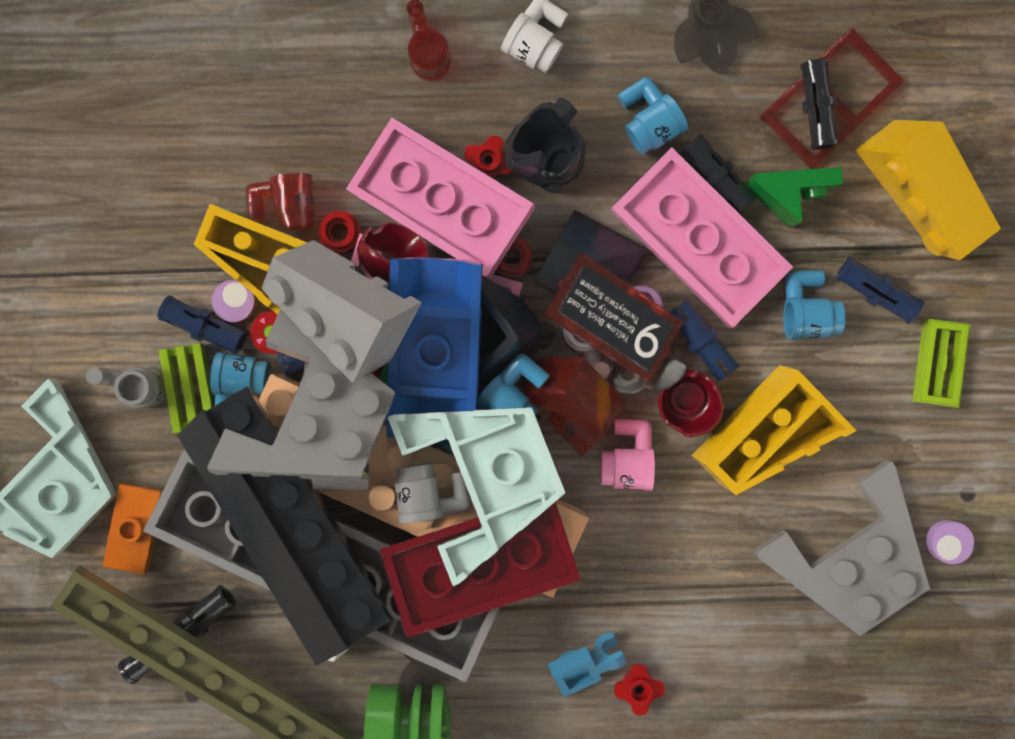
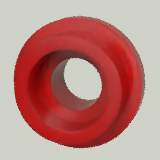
M334 211L322 219L318 230L319 238L323 246L338 254L347 253L356 247L359 234H361V226L358 220L350 213ZM338 226H346L348 229V235L343 240H336L334 238V230Z
M517 236L509 250L517 251L520 255V261L516 265H509L503 258L496 269L500 275L506 278L523 276L529 271L533 263L531 246L526 240Z

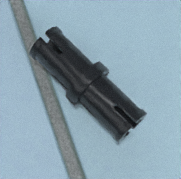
M826 58L809 60L800 65L806 101L802 103L803 113L808 114L811 150H823L839 145L834 108L838 106L837 97L832 96L828 70L829 61Z
M702 133L681 151L682 155L694 165L705 181L738 213L743 211L757 198L732 169L734 167L733 163L730 160L725 161L714 150Z

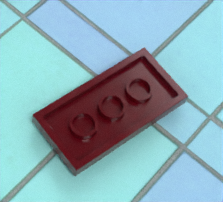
M556 501L522 531H519L501 546L488 560L474 569L461 583L455 586L451 583L438 545L480 529L482 525L479 517L380 549L406 637L409 638L580 581L581 578Z

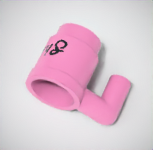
M614 419V435L635 436V449L601 451L600 484L612 485L615 489H643L652 491L654 486L655 458L654 450L652 449L651 423L647 420Z

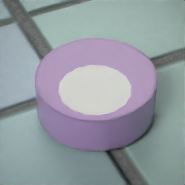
M228 280L221 283L215 289L212 296V305L215 313L221 319L240 323L253 316L257 309L258 299L240 282Z
M941 520L929 529L926 544L929 552L936 559L948 564H958L968 559L972 554L974 537L969 528L964 524L953 520Z

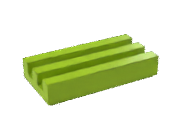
M923 319L912 402L960 408L971 324ZM937 329H939V330H938V337H937V345H936L935 359H934V367H933V374H932L931 389H930V395H928L929 384H930V376H931V369H932V361H933V354H934V347H935L936 332H937ZM950 331H955L946 397H941L944 373L948 361L947 351Z
M204 343L158 350L173 433L181 432L198 414L188 361L189 354L194 355L203 410L208 411L215 406ZM173 357H177L188 419L187 423H185L183 409L181 404L179 386Z

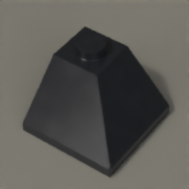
M574 210L537 276L535 285L565 300L583 266L587 265L626 292L648 249Z
M483 275L479 387L499 375L515 355L520 353L527 355L548 333L522 298Z

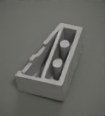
M314 240L273 257L261 288L268 295L269 299L279 306L298 326L300 331L352 383L391 362L422 303L412 296L403 299L389 291L388 283L379 277L370 280L356 272L353 262Z

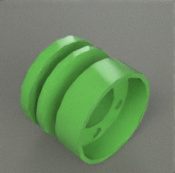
M371 684L366 703L364 739H451V709L446 696L445 684L433 685L431 704H425L424 684H416L412 704H404L401 684Z

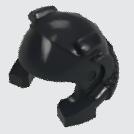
M559 97L556 103L547 102L540 104L521 123L516 124L506 140L508 148L506 150L505 162L509 170L513 173H518L525 181L540 186V188L550 193L560 192L561 185L568 184L577 178L585 163V141L581 133L570 123L578 111L568 100Z

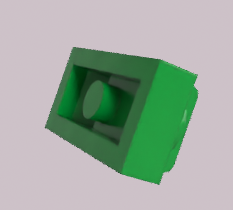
M842 167L755 173L746 181V186L757 196L756 199L788 227H794L802 222L800 194H802L803 200L824 199L829 197L830 191L843 185Z

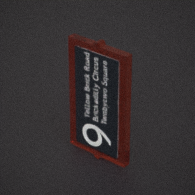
M584 253L579 254L566 279L558 282L560 289L545 316L641 380L650 383L663 358L670 355L669 347L683 322Z

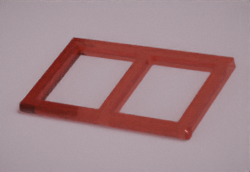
M850 28L820 58H826L829 61L849 42L889 84L857 115L837 97L838 106L834 110L847 123L837 134L839 144L904 81L859 36L854 28ZM801 76L760 116V119L810 169H814L837 146L822 149L813 156L774 116L804 85L803 76Z

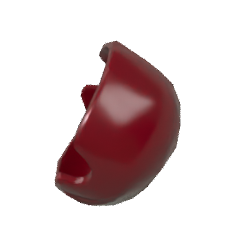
M393 222L383 223L374 233H372L373 229L369 227L361 237L357 247L359 262L368 274L374 278L379 277L388 284H390V259L428 257V245L409 228Z
M681 370L673 373L661 385L657 405L661 417L667 426L680 432L685 437L692 438L709 434L720 423L724 410L723 395L718 384L710 376L698 370Z

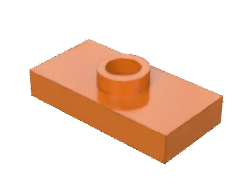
M126 482L119 483L102 567L141 575L149 572L156 537L143 530L163 490Z

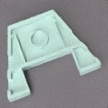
M47 379L21 407L52 436V439L0 492V530L4 532L3 535L48 557L54 558L59 556L117 496V493L61 384L56 379Z
M532 407L397 414L387 417L402 456L448 439L482 527L438 545L453 586L461 583L481 563L488 560L501 546L519 531H522L565 494Z

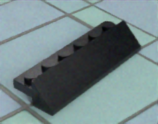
M246 386L208 411L201 410L177 437L314 664L317 666L347 650L351 645L389 622L392 617L370 583V575L318 490H313L311 479L285 475L259 477L239 473L215 475L208 471V464L225 429L268 445L274 444L280 429L278 426L273 425L251 387Z

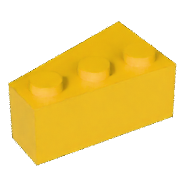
M893 120L855 150L921 235L923 244L932 254L961 260L1001 229L943 122Z
M210 204L193 245L278 315L280 311L279 306L274 304L261 289L272 258L307 242Z
M779 365L691 456L719 484L733 494L738 495L785 470V465L804 455L811 456L820 451L821 446L840 436L846 437L857 430L799 370Z

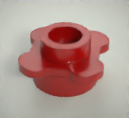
M492 135L488 137L487 142L478 146L469 145L465 149V160L492 179L511 173L506 165L505 153L502 149L504 142L499 136ZM488 156L492 157L493 159L492 163L487 164L484 161L485 158Z
M643 664L632 665L630 671L614 686L616 698L629 703L633 713L639 716L647 714L649 705L653 700L662 697L665 692L663 682L658 679L654 680ZM637 686L643 687L641 693L635 691Z

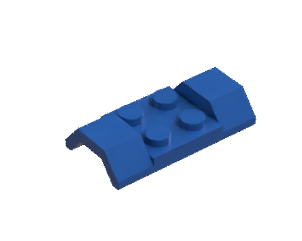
M429 257L390 259L389 291L403 299L412 296L422 303L391 362L388 363L387 386L395 392V397L387 417L397 414L477 410L482 319V263L464 259ZM387 418L386 437L395 438Z

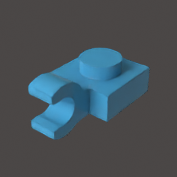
M613 632L601 635L596 640L591 652L585 646L579 650L567 651L557 660L548 663L552 677L563 697L601 681V673L619 669L627 663L621 650L611 655L606 654L610 648L619 645Z

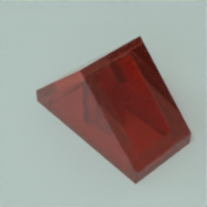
M584 357L540 359L537 365L547 372L550 377L539 389L528 381L523 393L531 399V402L601 433L619 393Z

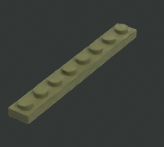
M79 566L72 573L50 606L265 739H359L82 566Z

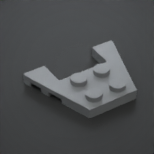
M280 309L266 339L267 348L305 361L309 365L274 444L268 445L225 429L207 469L215 475L239 473L259 477L285 475L299 476V478L361 481L394 400L395 392L372 373L352 383Z
M885 460L856 480V483L879 518L811 564L807 563L789 534L784 530L752 550L758 559L859 636L930 589L897 469L894 463L889 460Z

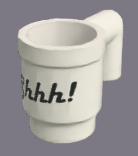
M533 0L525 13H521L514 21L502 43L501 51L513 56L533 70L537 68L547 74L561 52L564 43L554 38L555 34L539 25L538 22L543 17L561 29L569 13L548 0Z

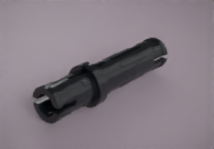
M219 585L196 605H188L179 612V618L172 623L196 638H201L208 633L209 626L229 610L235 608L236 601L226 587ZM203 613H206L204 616H202L201 618H199L195 623H193V624H192L191 626H189L187 629H184V628H186L189 624H191L195 619H197L200 615H202ZM131 656L118 663L120 674L130 684H136L143 676L153 670Z

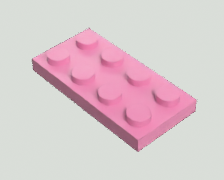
M394 118L390 119L346 188L354 196L402 226L409 228L451 257L482 263V275L488 279L492 277L536 208L532 202Z
M673 148L610 210L729 328H733L793 268Z

